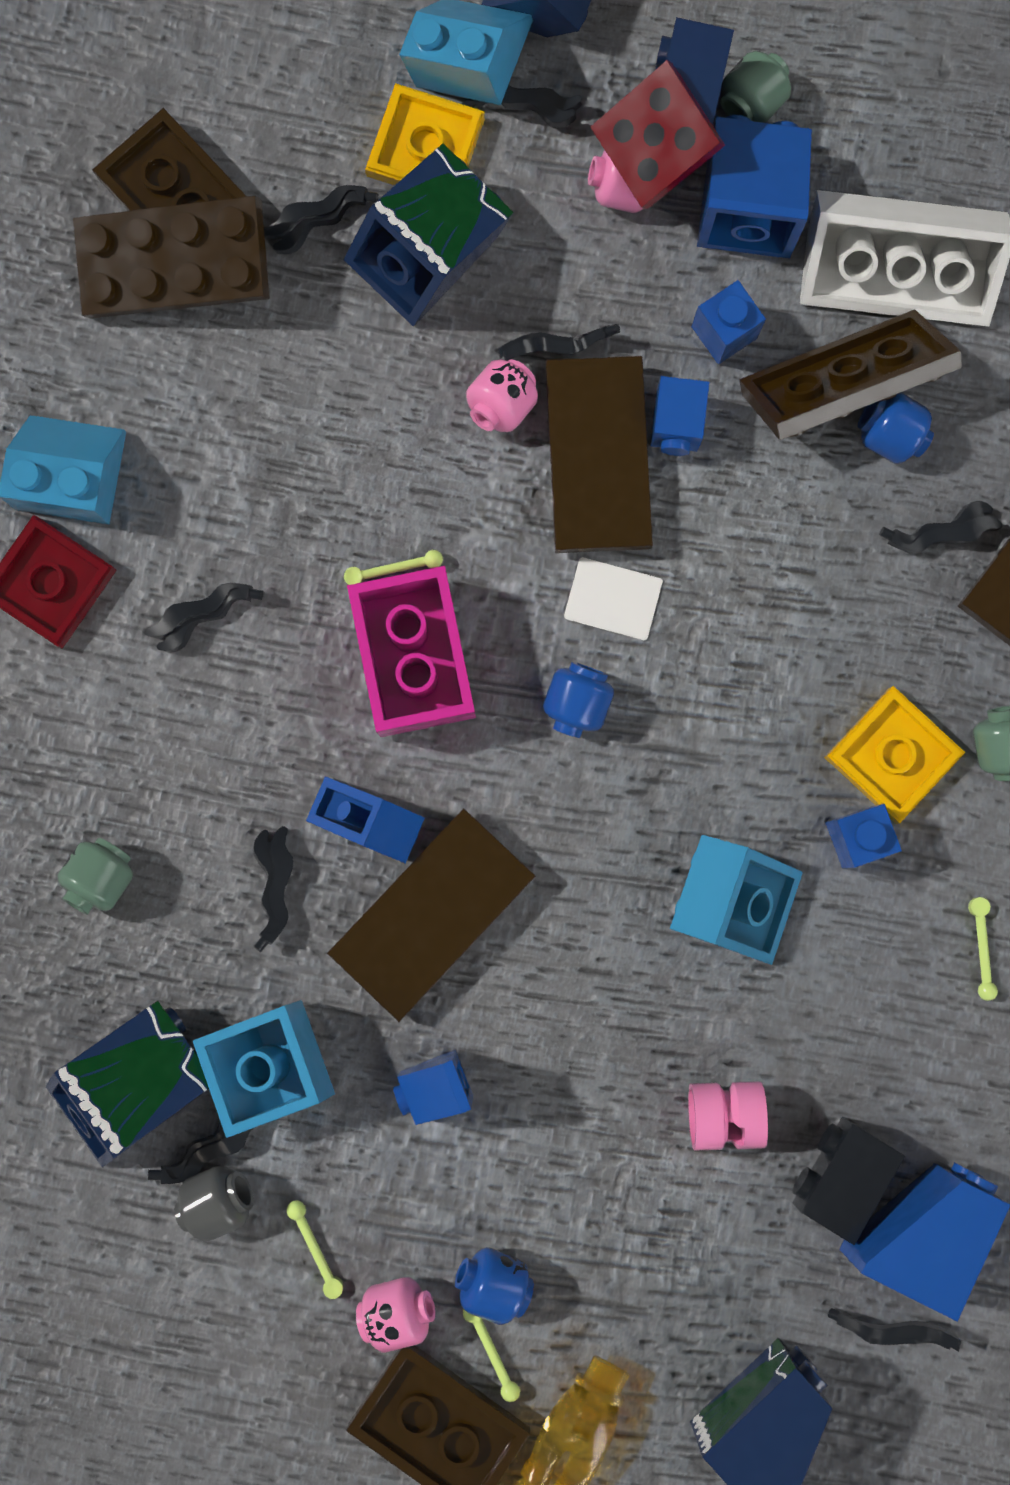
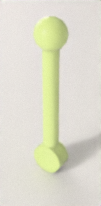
M430 550L424 557L362 571L357 567H350L344 573V580L348 585L362 583L365 579L428 566L429 568H436L442 564L443 556L437 550Z
M976 897L969 902L968 909L976 919L982 983L978 987V994L983 1000L991 1001L998 994L996 985L992 983L985 918L991 906L987 899Z
M298 1200L292 1201L287 1206V1216L296 1221L325 1281L323 1286L325 1296L329 1299H336L343 1292V1281L339 1277L333 1276L305 1218V1205Z
M463 1309V1317L469 1323H473L502 1384V1398L507 1402L516 1401L520 1396V1387L517 1383L510 1380L482 1318L472 1315Z

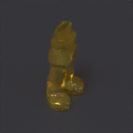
M594 1355L585 1374L577 1372L575 1381L578 1384L574 1383L551 1410L536 1439L530 1458L526 1459L520 1472L523 1477L513 1485H548L553 1476L552 1473L566 1451L570 1452V1456L555 1485H589L599 1470L613 1440L617 1427L619 1407L625 1401L621 1392L629 1374L609 1361Z

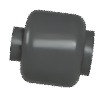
M224 1165L213 1167L186 1179L182 1183L178 1191V1203L175 1205L174 1213L176 1221L183 1231H189L194 1238L200 1241H211L245 1225L249 1217V1210L252 1209L254 1203L253 1192L247 1178L239 1171L234 1172V1170Z

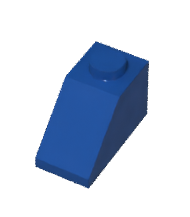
M325 776L306 821L406 864L425 817Z
M456 1049L400 1071L397 1076L400 1085L393 1087L403 1116L411 1113L415 1125L461 1114L472 1108L473 1093Z

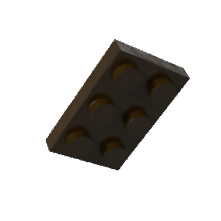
M164 108L92 169L97 179L127 211L247 197Z
M416 1345L398 1349L348 1423L346 1429L352 1436L421 1485H497L530 1435V1427Z

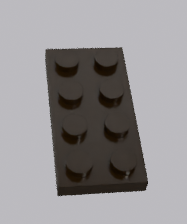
M256 196L73 218L81 311L84 317L91 319L270 299L262 200Z
M914 309L739 379L742 396L777 438L782 440L787 437L801 435L807 429L832 419L846 417L857 409L878 401L891 399L900 392L923 383L936 381L943 375L962 368L961 350Z

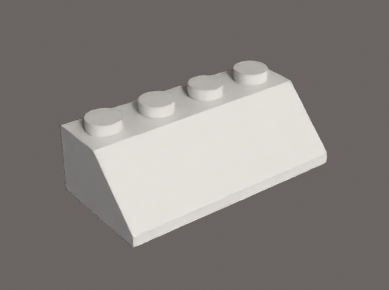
M817 190L806 240L800 304L895 316L915 309L925 319L989 327L1010 260L1008 212Z

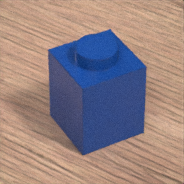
M737 280L698 306L691 327L719 365L755 341L761 332L766 318L740 281Z
M661 376L656 391L650 446L661 447L662 453L672 456H686L690 454V451H698L704 435L710 382Z
M885 804L871 806L825 822L842 868H856L902 851Z

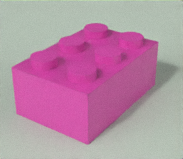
M445 566L347 585L376 733L380 737H386L476 718Z

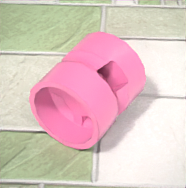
M732 1082L728 1090H723L718 1083H691L689 1085V1128L694 1151L722 1150L726 1142H732L737 1149L766 1148L768 1140V1113L762 1082Z

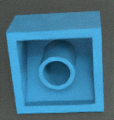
M440 0L416 11L399 55L415 86L418 88L501 105L533 19L530 14L459 0Z
M30 415L6 448L0 480V499L18 511L110 525L126 431L124 429Z
M701 835L697 850L691 860V867L681 897L675 907V914L670 929L772 965L803 872L748 847Z
M302 1000L284 1005L193 1040L226 1138L314 1106L335 1095Z

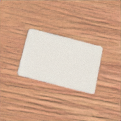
M582 557L578 562L564 618L633 638L647 640L663 580L658 577Z

